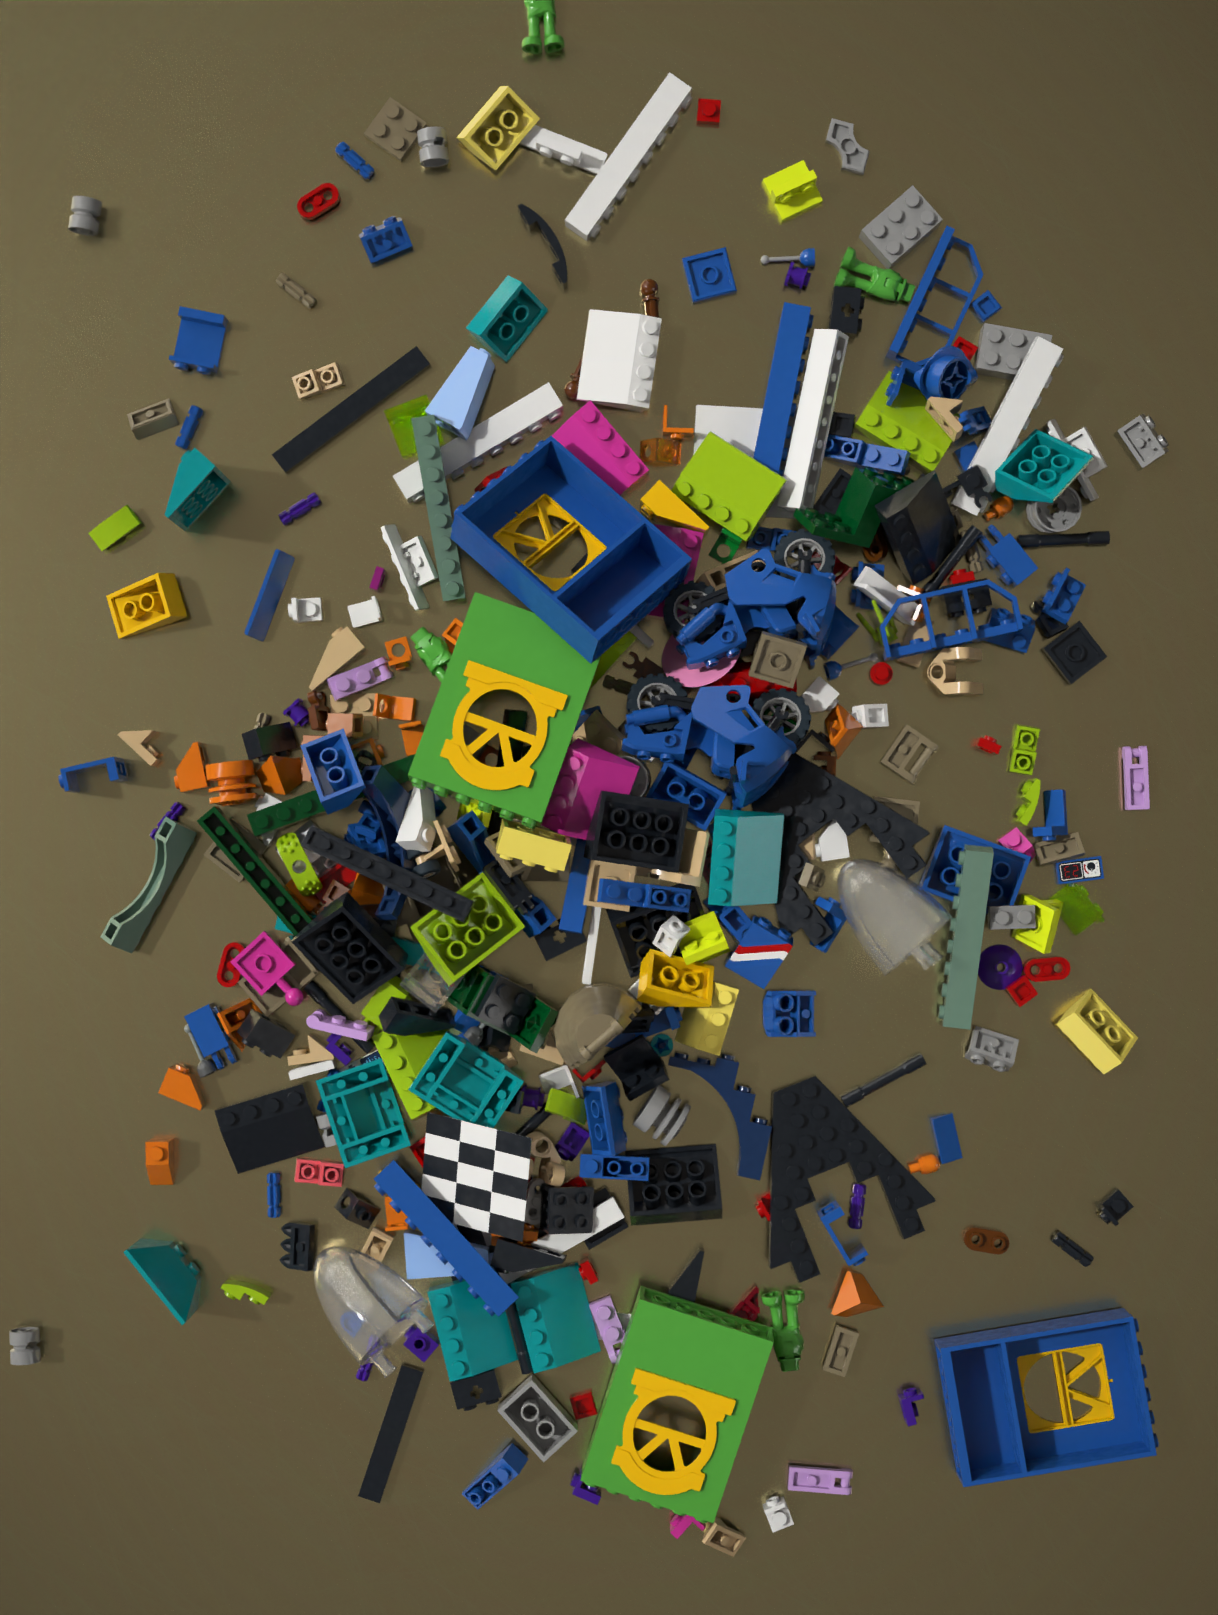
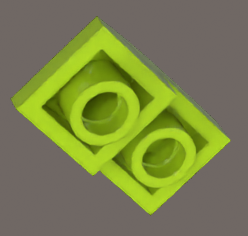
M125 505L88 534L99 549L105 551L120 538L126 536L139 526L141 522L129 505Z
M1016 724L1009 771L1032 775L1040 728Z
M1034 778L1031 781L1027 780L1021 789L1023 794L1020 798L1027 802L1026 805L1022 804L1016 813L1018 818L1015 822L1021 826H1027L1035 812L1040 794V780L1038 778Z
M554 1088L550 1089L545 1111L561 1116L565 1120L585 1125L587 1116L584 1100Z
M226 1280L221 1286L224 1294L230 1299L235 1300L237 1298L241 1300L246 1293L249 1295L248 1299L257 1305L260 1303L265 1305L272 1295L266 1289L244 1281Z

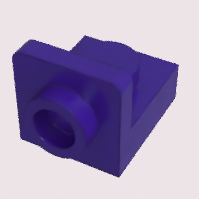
M332 1033L326 1040L329 1044L325 1048L346 1066L354 1058L351 1055L353 1051L346 1044L342 1043L340 1045L338 1043L342 1035Z
M571 1122L555 1145L560 1158L572 1162L590 1135L587 1131Z
M908 1388L903 1390L902 1394H898L904 1421L909 1427L917 1424L915 1417L919 1416L916 1403L911 1402L924 1399V1395L920 1389Z
M581 1468L579 1474L575 1472L571 1480L572 1494L598 1505L601 1498V1490L598 1489V1486L590 1487L582 1483L583 1481H580Z

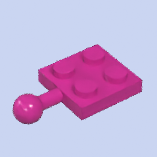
M263 931L231 961L232 965L261 996L274 984H277L285 993V1000L289 1005L298 1006L302 1003L304 998L302 991L298 988H292L283 978L296 963L266 931Z

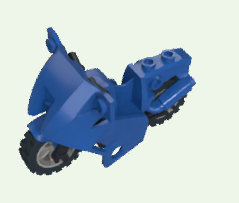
M798 529V532L794 533V531H791L787 537L781 538L780 543L775 548L774 559L768 549H762L726 573V587L715 591L713 586H707L705 582L701 581L699 583L688 581L687 584L681 583L678 585V588H673L664 602V623L668 632L672 633L673 637L680 643L676 646V649L681 655L685 653L687 668L689 670L699 669L704 666L712 668L719 663V659L725 656L728 659L735 657L740 653V649L746 648L747 639L745 634L750 629L762 628L767 629L769 633L789 639L795 637L796 641L807 643L804 659L810 670L815 667L814 660L821 654L829 637L836 604V576L833 574L835 551L832 549V544L825 537L812 535L809 531H805V529ZM803 547H810L811 549L804 551ZM795 548H799L798 555L792 553L791 551H793ZM816 551L821 558H812V554ZM787 557L793 558L797 561L788 565ZM755 560H762V561L765 562V564L762 563V562H754V561H755ZM811 563H821L817 570ZM689 599V607H686L681 604L685 600ZM677 609H681L687 612L686 614L677 617ZM688 618L687 625L681 623V621Z
M660 673L654 676L649 674L644 679L643 677L638 679L637 683L632 685L628 693L626 705L628 712L626 714L627 724L624 725L625 735L628 736L623 739L622 751L637 755V758L641 760H650L651 757L660 758L662 762L672 763L674 760L683 762L685 751L688 749H700L711 757V770L713 774L731 780L724 791L727 792V796L731 795L732 810H741V808L764 795L780 778L789 763V757L796 752V747L805 739L811 722L810 708L808 704L804 703L805 700L802 696H797V693L792 690L791 692L786 691L785 688H780V690L773 688L767 693L763 692L758 699H755L752 707L748 704L751 689L747 685L700 687L695 699L688 698L686 690L682 689V684L679 681H674L673 677H665L664 674ZM660 691L657 696H654L652 692ZM731 691H736L740 694V697L737 694L728 693ZM647 694L651 702L642 701L641 699ZM641 706H647L650 708L641 709ZM769 708L773 716L763 714ZM788 708L793 713L789 714L788 711L785 712V709ZM742 710H746L748 712L749 720L743 714ZM796 717V726L787 720ZM763 720L769 721L767 725L764 724ZM785 726L790 728L792 731L784 733Z

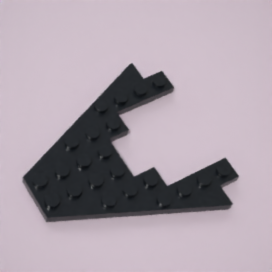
M794 753L789 757V763L780 778L764 795L752 802V808L755 812L784 814L777 903H775L780 928L787 930L791 935L802 928L814 946H817L835 932L795 878L796 875L803 871L806 862L812 864L799 845L833 819L837 821L847 836H850L867 824L908 879L927 865L913 846L928 836L930 832L801 755Z
M816 1076L772 1093L768 1259L770 1269L790 1262L798 1283L820 1275L795 1209L816 1201L808 1178L847 1162L856 1183L874 1176L878 1177L902 1239H907L925 1231L917 1209L935 1202V1198Z

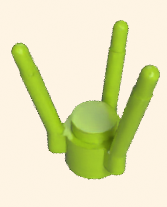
M872 600L880 624H882L884 618L876 600ZM858 612L856 616L873 636L874 641H880L881 646H883L879 627L876 628L878 632L876 633L867 620ZM893 616L885 627L888 643L898 639L896 635L898 630Z

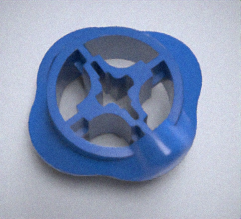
M945 346L939 349L924 367L914 374V382L927 400L930 397L958 399L978 379L976 370L964 352L954 346Z

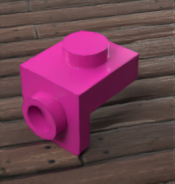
M1017 827L998 840L1001 846L1030 856V862L1036 856L1033 845Z
M676 1514L670 1521V1533L678 1539L692 1522L702 1531L706 1528V1524L697 1521L692 1516Z

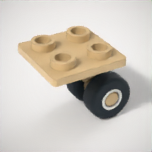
M438 820L433 821L442 842L440 846L434 850L432 847L429 852L406 850L408 860H416L417 866L413 868V873L425 879L433 877L441 871L438 860H435L447 854L455 872L459 871L457 864L461 863L454 846L449 845L453 841L445 824L440 825Z

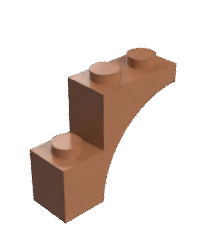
M328 713L326 720L328 734L344 728L348 739L363 737V714ZM303 735L301 745L326 735ZM303 755V763L301 765L303 781H313Z

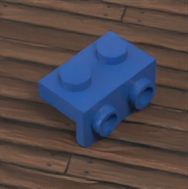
M992 608L988 624H991V627L1000 625V621L1013 619L1015 622V617L1007 609ZM1020 614L1023 624V630L1020 633L983 641L1027 653L1035 632V620L1028 615Z

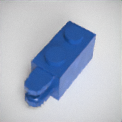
M991 524L988 527L989 533L998 543L992 546L983 534L978 538V541L987 551L985 552L988 556L986 557L987 562L993 568H998L1002 573L1000 577L1006 585H1011L1014 588L1036 571L1038 567L1010 533L1003 537L999 530Z
M213 1003L184 1016L203 1056L211 1055L217 1068L221 1070L224 1068V1062L218 1053L219 1050L224 1048L232 1064L237 1062V1058L231 1047L233 1043L226 1034L217 1015L221 1010L218 1006L214 1007Z

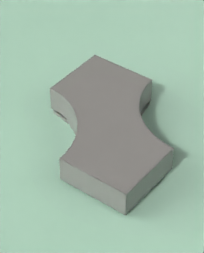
M832 118L825 142L834 146L839 152L842 160L841 170L863 175L870 151L861 147L855 140L853 134L854 124Z

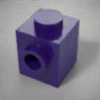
M421 1323L416 1328L412 1325L404 1334L406 1339L403 1345L423 1362L428 1359L440 1344V1340Z

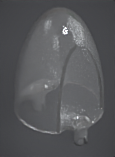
M854 859L841 867L837 879V888L843 912L857 940L884 976L890 974L911 955L924 971L931 965L937 964L944 957L930 943V938L952 918V915L927 891L911 879L906 878L902 873L873 860Z
M333 1246L324 1249L317 1256L313 1269L314 1283L320 1304L331 1326L349 1353L361 1366L373 1363L384 1377L387 1378L397 1367L383 1354L384 1350L392 1346L413 1324L423 1334L434 1325L423 1313L428 1302L394 1270L362 1251L344 1246Z

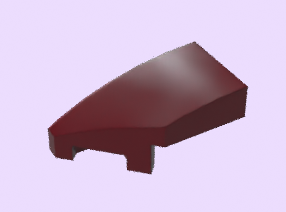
M754 1286L728 1314L754 1322L758 1317V1313H760L758 1305L759 1288Z

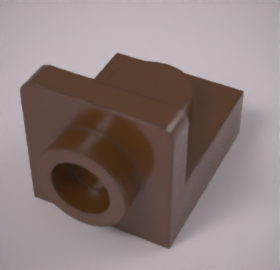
M817 751V755L812 756V761H825V765H821V768L836 776V756H831V752Z

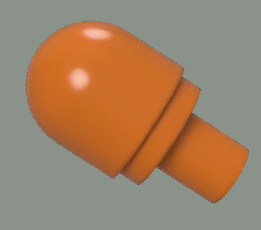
M1008 496L996 499L990 505V509L984 513V517L988 521L994 517H1004L1013 510V500Z
M930 1154L917 1159V1163L910 1164L908 1167L911 1174L920 1171L921 1174L926 1175L938 1171L941 1161L936 1155Z

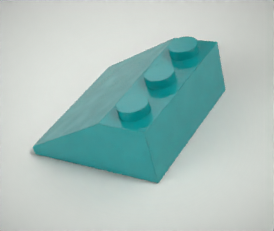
M1035 429L995 471V488L997 491L1016 500L1053 503L1093 460V456Z

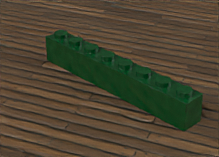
M415 754L383 765V767L400 785L409 783L411 781H409L408 773ZM314 790L247 814L254 836L257 838L326 813L320 802L317 791ZM361 792L353 802L362 800L366 796Z
M213 806L197 820L199 825L294 936L314 919L218 806Z

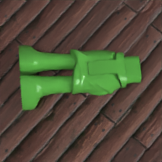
M524 0L525 7L527 8V20L529 21V35L522 40V50L532 54L542 52L540 19L544 20L545 52L553 53L563 49L565 46L564 39L561 35H557L555 31V1Z
M849 246L834 282V286L860 288L869 295L890 301L899 302V300H903L908 303L915 289V285L907 283V279H903L896 271L882 269L860 261L856 258V250ZM847 270L871 277V281L854 276Z
M422 627L410 639L415 643L414 648L417 650L422 662L427 666L433 676L436 675L442 683L446 672L442 666H448L452 653L449 651L447 643L441 637L435 636L432 632L429 633L425 627Z
M794 1289L784 1291L788 1324L785 1326L783 1324L781 1291H771L762 1294L763 1304L769 1306L771 1311L773 1347L777 1361L781 1364V1371L799 1370V1360H801V1352L804 1349V1340L800 1334L798 1305L805 1300V1292Z

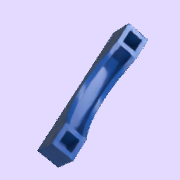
M472 810L461 816L447 828L453 841L479 874L483 872V867L496 859L484 843L485 839L489 837L487 829ZM533 894L531 901L535 906L534 909L530 911L525 906L528 913L524 916L518 910L514 911L525 925L522 930L529 938L542 933L556 920L545 903Z

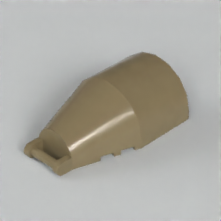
M606 982L586 984L572 992L560 1007L554 1028L556 1048L567 1066L573 1070L581 1064L589 1062L601 1049L625 1030L632 1021L629 1016L633 1019L637 1015L634 1010L638 1013L642 1009L641 1004L621 986Z

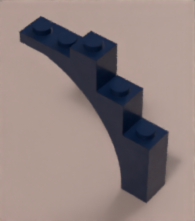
M382 765L366 766L361 773L365 784L362 793L372 805L380 823L386 848V859L395 865L413 872V868L417 866L416 860H408L406 850L395 842L411 795ZM385 886L384 895L375 916L379 920L398 919L407 896Z
M675 1052V1056L669 1055V1066L691 1070L701 1076L725 1100L734 1117L739 1137V1161L736 1173L738 1176L760 1181L772 1126L764 1118L754 1117V1120H750L756 1094L751 1092L752 1088L738 1085V1088H734L739 1061L735 1060L734 1055L722 1053L721 1057L716 1056L714 1064H710V1059L698 1057L697 1061L688 1059V1054Z

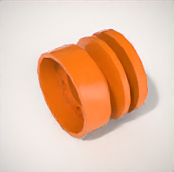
M253 760L228 761L205 765L207 780L218 781V786L208 789V793L219 792V797L209 798L210 804L232 806L246 804L251 800L258 799L257 793H247L246 790L257 787L254 783L245 782V778L255 775Z

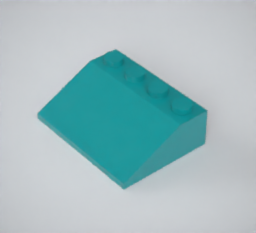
M196 448L192 451H186L181 457L182 462L178 466L164 514L184 531L190 527L231 482Z
M715 809L708 905L743 906L777 903L784 824L783 813Z
M578 1262L521 1276L511 1282L512 1290L519 1297L515 1302L534 1373L557 1368L601 1351L583 1278L578 1270L580 1268Z
M464 1279L461 1282L455 1280L429 1287L427 1292L450 1382L471 1377L518 1360L507 1312L505 1311L499 1317L496 1314L491 1316L483 1308V1305L486 1304L480 1296L475 1299L467 1290L470 1285Z

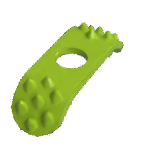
M292 832L283 834L277 840L276 846L297 889L302 896H311L318 893L323 887L322 883L315 873L297 835ZM297 860H302L306 864V869L302 873H297L292 868L293 863Z

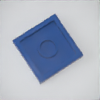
M726 247L682 258L693 304L737 293Z

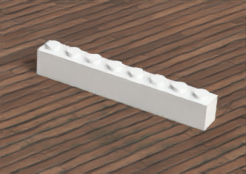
M669 72L566 217L565 226L586 241L591 236L594 238L601 229L599 224L604 218L608 219L614 210L612 206L616 200L621 201L627 192L626 186L630 181L634 182L640 174L638 169L643 163L647 164L653 156L652 150L655 145H661L667 135L665 131L669 126L673 127L678 121L680 110L682 108L686 109L693 98L691 97L692 88Z
M814 329L811 339L810 353L806 362V372L801 385L800 400L797 405L790 448L787 452V462L783 472V477L787 481L778 495L777 506L788 512H795L796 508L805 510L806 507L813 509L849 339V336L839 330Z
M1039 336L1035 337L968 467L969 469L976 464L978 465L988 483L983 490L988 493L989 491L994 492L995 471L1007 459L1010 451H1015L1020 442L1018 436L1021 430H1026L1031 421V418L1028 417L1032 409L1036 410L1042 399L1039 395L1043 387L1048 388L1053 378L1050 374L1054 366L1058 368L1064 357L1061 354L1063 348ZM960 484L950 503L977 516L979 512L983 513L988 501L985 500L986 496L980 497L979 503L982 507L978 508L974 503L975 495L967 496Z
M548 382L473 427L467 440L458 436L440 447L446 480L451 477L452 479L460 477L464 474L463 470L469 466L474 468L484 461L483 458L491 454V456L500 453L503 450L502 446L509 442L511 444L518 442L523 438L522 434L527 431L532 433L542 427L541 423L547 419L553 421L558 418L563 410V405L550 383ZM419 461L393 475L408 503L412 500L414 503L425 497Z

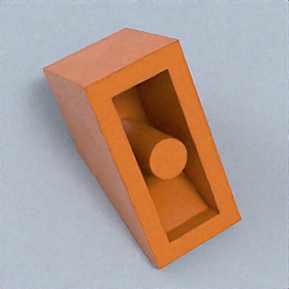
M194 742L176 769L177 775L174 776L176 788L180 789L181 793L211 787L210 781L206 777V761L202 743Z
M177 1064L176 1067H169L158 1093L201 1111L206 1106L205 1100L194 1074L189 1072L190 1069L180 1064Z
M174 1138L150 1139L146 1141V1169L150 1185H174Z

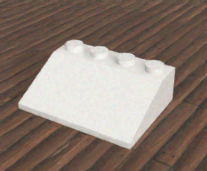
M590 309L576 400L585 402L591 400L595 404L641 413L649 409L662 318Z

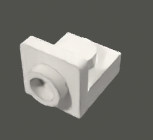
M291 598L292 604H288L289 618L293 617L295 623L323 621L321 598Z
M864 704L852 707L851 715L863 728L889 726L887 704Z
M671 916L660 926L652 944L671 957L676 952L682 938L689 933L690 927L676 916Z
M779 1496L771 1497L766 1500V1503L762 1504L772 1532L794 1525L784 1496L780 1498Z

